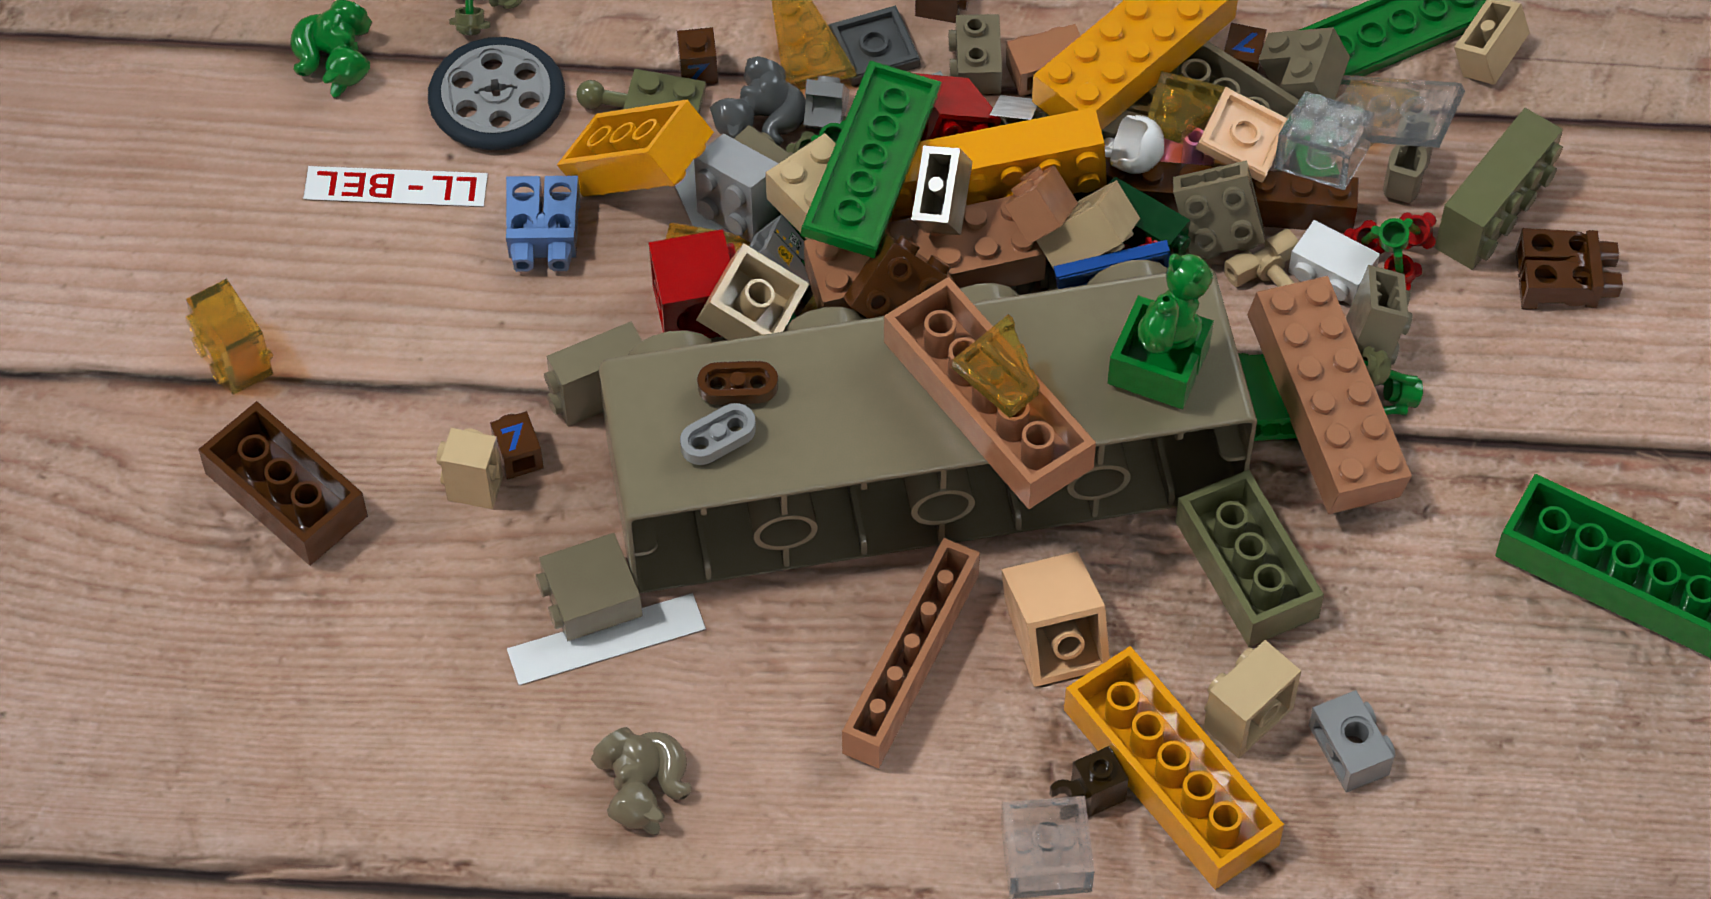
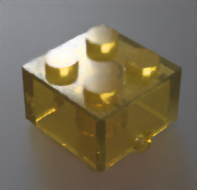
M227 278L186 299L190 314L185 316V319L194 335L191 337L192 343L201 358L208 356L212 362L209 364V368L219 385L225 382L234 395L273 375L270 363L273 353L271 350H267L263 332Z

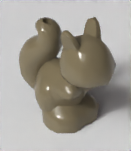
M623 727L606 736L593 750L594 753L591 760L596 767L603 770L613 769L616 775L614 785L618 792L607 809L608 816L627 828H642L651 835L659 834L661 829L659 822H663L665 816L658 808L656 796L647 786L653 777L658 776L661 789L672 799L681 800L691 793V784L681 781L687 766L685 751L675 738L666 733L648 732L636 735L628 727Z

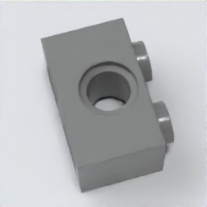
M1357 690L1312 708L1309 727L1345 792L1390 774L1395 757L1394 746L1387 735L1382 736L1376 726V716L1373 708L1368 702L1363 703ZM1355 736L1360 738L1363 742L1353 743L1349 741L1346 737Z

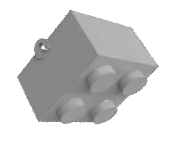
M723 133L709 144L699 157L694 159L697 212L704 218L712 220L728 229L734 235L752 242L754 235L781 215L767 200L765 173L779 163Z

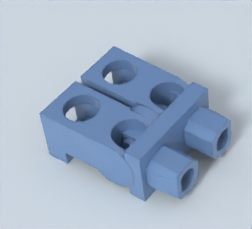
M506 176V242L509 258H512L513 267L516 272H527L534 269V258H548V267L553 271L569 270L571 258L576 257L578 213L581 200L578 176H545L544 208L540 176ZM564 186L569 188L571 192H552V190L556 187ZM519 187H529L534 192L515 193V190Z

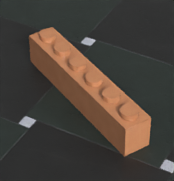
M943 538L842 730V754L878 769L880 768L979 576L980 552Z

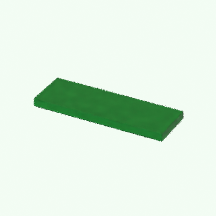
M1369 0L1299 30L1334 27L1350 56L1340 86H1343L1463 35L1486 0Z
M871 60L869 61L802 225L800 236L875 258L936 103L942 82Z

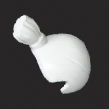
M1127 115L1122 119L1115 139L1110 137L1104 139L1105 157H1111L1110 163L1112 166L1130 174L1149 171L1160 161L1164 154L1163 131L1154 120L1146 116Z

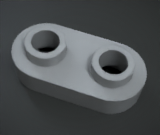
M732 403L688 425L680 436L683 457L692 464L705 465L748 443L756 432V421L753 411L746 405ZM734 426L742 428L741 430L736 432L730 430V428ZM698 445L707 446L706 449H695V447Z

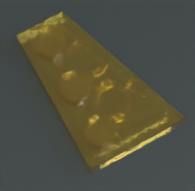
M771 0L780 64L786 71L785 80L802 90L806 89L807 79L818 80V76L840 78V80L857 76L853 65L812 0Z

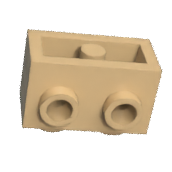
M1486 0L1454 47L1463 77L1493 85L1496 84L1530 34L1521 3L1510 0Z
M451 428L447 441L440 442L436 457L437 464L441 465L442 468L440 483L445 485L448 501L493 509L503 479L497 436L483 434L471 428L464 430Z

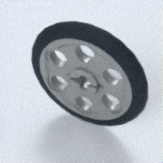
M488 37L472 41L457 48L444 58L434 71L428 87V106L431 116L439 128L453 140L468 147L482 150H506L522 146L538 138L550 128L558 117L565 100V82L561 70L554 60L539 47L524 40L509 37ZM491 59L502 62V65L494 70H488L483 67V64ZM528 69L535 72V76L528 80H521L516 77V74L521 70ZM459 78H469L473 81L467 88H457L453 85ZM500 90V96H493V91ZM528 98H534L540 102L537 107L532 109H525L521 107L520 103ZM470 106L477 110L470 117H461L457 114L463 107ZM497 117H506L510 120V123L502 128H497L490 124Z

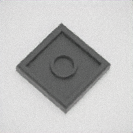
M896 5L828 24V33L852 86L861 83L870 60L904 71L920 67V58Z

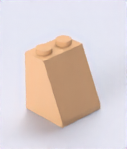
M1078 551L1001 569L1005 603L1034 687L1086 675L1110 659L1105 604Z

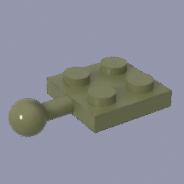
M634 69L628 94L605 90L598 81L587 80L579 85L576 96L580 105L587 109H595L602 104L629 109L688 99L697 112L700 113L706 82Z

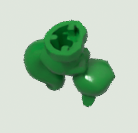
M336 0L332 3L330 9L322 14H314L302 18L295 25L290 38L292 52L300 60L299 63L294 64L293 70L300 76H309L314 73L320 63L321 50L330 54L326 61V72L322 81L325 84L332 83L330 94L334 99L339 97L347 87L360 82L369 72L370 62L359 52L355 36H362L369 32L372 21L367 11L355 2Z
M1176 253L1170 256L1169 267L1166 272L1168 290L1164 294H1160L1156 301L1150 302L1146 314L1138 325L1139 341L1148 352L1164 354L1170 351L1171 348L1181 349L1195 343L1201 335L1202 320L1196 314L1200 304L1198 299L1208 290L1214 275L1206 261L1201 257L1193 254L1179 256Z

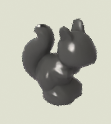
M757 56L747 59L744 81L748 86L744 85L742 87L740 99H721L712 104L710 111L717 131L721 135L724 133L733 139L748 125L753 126L754 116H769L763 124L762 132L771 136L775 143L780 146L784 141L780 135L795 131L804 121L806 99L796 86L785 80L786 71L781 65L770 59Z

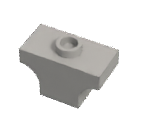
M818 76V80L807 79L803 123L806 128L821 130L829 123L840 124L842 122L848 105L850 90L845 84L840 83V78Z

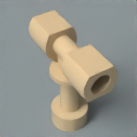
M1285 229L1266 239L1264 249L1254 254L1248 250L1243 251L1226 260L1224 273L1235 287H1239L1256 277H1259L1262 281L1272 280L1277 287L1293 284L1294 282L1283 271L1285 262L1291 259L1292 250L1299 241L1289 229Z

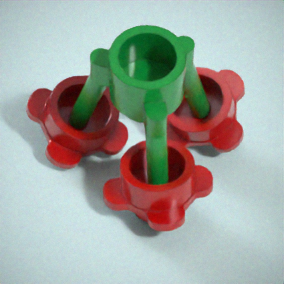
M1406 212L1401 215L1400 219L1390 218L1385 220L1380 227L1374 221L1366 220L1356 229H1347L1343 235L1380 254L1385 251L1393 253L1386 260L1384 269L1405 274L1406 290L1410 291L1413 280L1422 275V266L1417 262H1413L1402 251L1404 249H1411L1413 246H1422L1427 250L1433 248L1436 244V238L1433 236V226L1437 220L1430 212H1426L1422 216Z

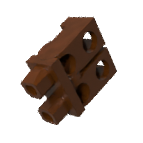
M1522 228L1515 249L1518 277H1520L1521 309H1537L1538 304L1564 303L1568 306L1585 305L1586 308H1597L1600 298L1620 296L1623 288L1622 274L1620 272H1603L1602 267H1616L1619 260L1618 242L1599 241L1598 231L1587 230L1586 234L1579 231Z

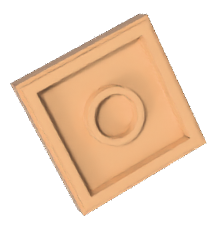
M1225 87L1195 149L1226 165L1247 160L1251 178L1262 183L1268 174L1292 120Z

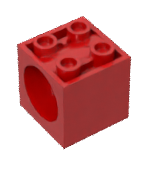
M914 73L942 82L939 95L921 141L1000 125L1001 117L990 115L993 107L969 78Z
M720 229L648 242L652 287L663 333L687 330L701 333L709 339L721 337V335L701 324L696 319L728 263L736 254L734 244L726 243L724 230Z

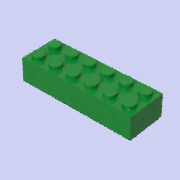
M1534 474L1501 534L1495 556L1711 658V555L1538 474Z

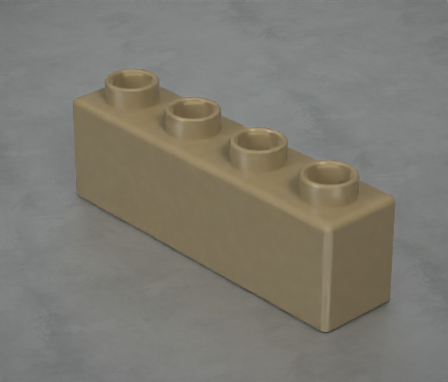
M1129 260L1111 265L1098 272L1087 285L1019 295L1009 286L996 283L974 284L960 288L1096 442L1094 468L1030 509L1024 505L884 343V316L867 319L854 309L823 307L796 317L785 327L783 332L713 342L701 333L687 330L668 331L653 335L638 343L628 356L604 360L599 367L607 444L629 570L639 593L938 546L943 538L957 543L1178 507V499L1180 497L1249 470L1257 419L1215 272L1211 269L1214 274L1213 281L1205 294L1198 299L1200 304L1196 312L1199 316L1214 320L1211 344L1199 374L1196 375L1195 383L1183 410L1107 384L1110 356L1137 296L1156 301L1160 294H1164L1168 290L1166 282L1168 268L1161 263L1150 260ZM763 361L772 365L778 374V391L776 395L765 403L743 404L749 407L755 415L756 432L754 437L748 443L709 464L696 465L687 461L681 453L680 436L682 431L688 425L725 406L710 404L701 398L697 383L700 370L714 362ZM755 384V385H753L752 387H753V388H762V387H764V385H762V384ZM716 385V386L712 387V389H723V388H724L723 386H720V385ZM738 426L730 428V430L734 432L742 429ZM698 445L695 447V449L699 450L707 448V446L705 445Z

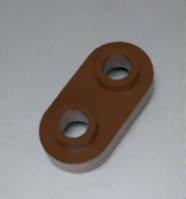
M763 361L714 362L700 370L697 377L698 392L704 401L714 405L765 403L771 400L778 391V374L772 365ZM755 384L764 385L762 388H753L752 386ZM716 385L724 387L723 389H712Z

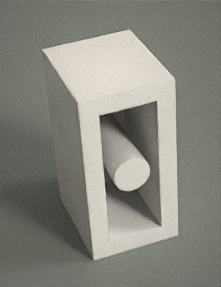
M1314 220L1292 250L1288 273L1294 275L1301 282L1328 276L1337 299L1351 305L1367 266L1377 267L1380 253Z

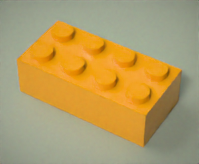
M688 99L597 113L561 158L557 166L565 176H578L580 193L583 197L616 192L625 193L639 189L648 190L663 186L672 187L684 179L686 176L685 170L694 159L705 151V144L714 131Z

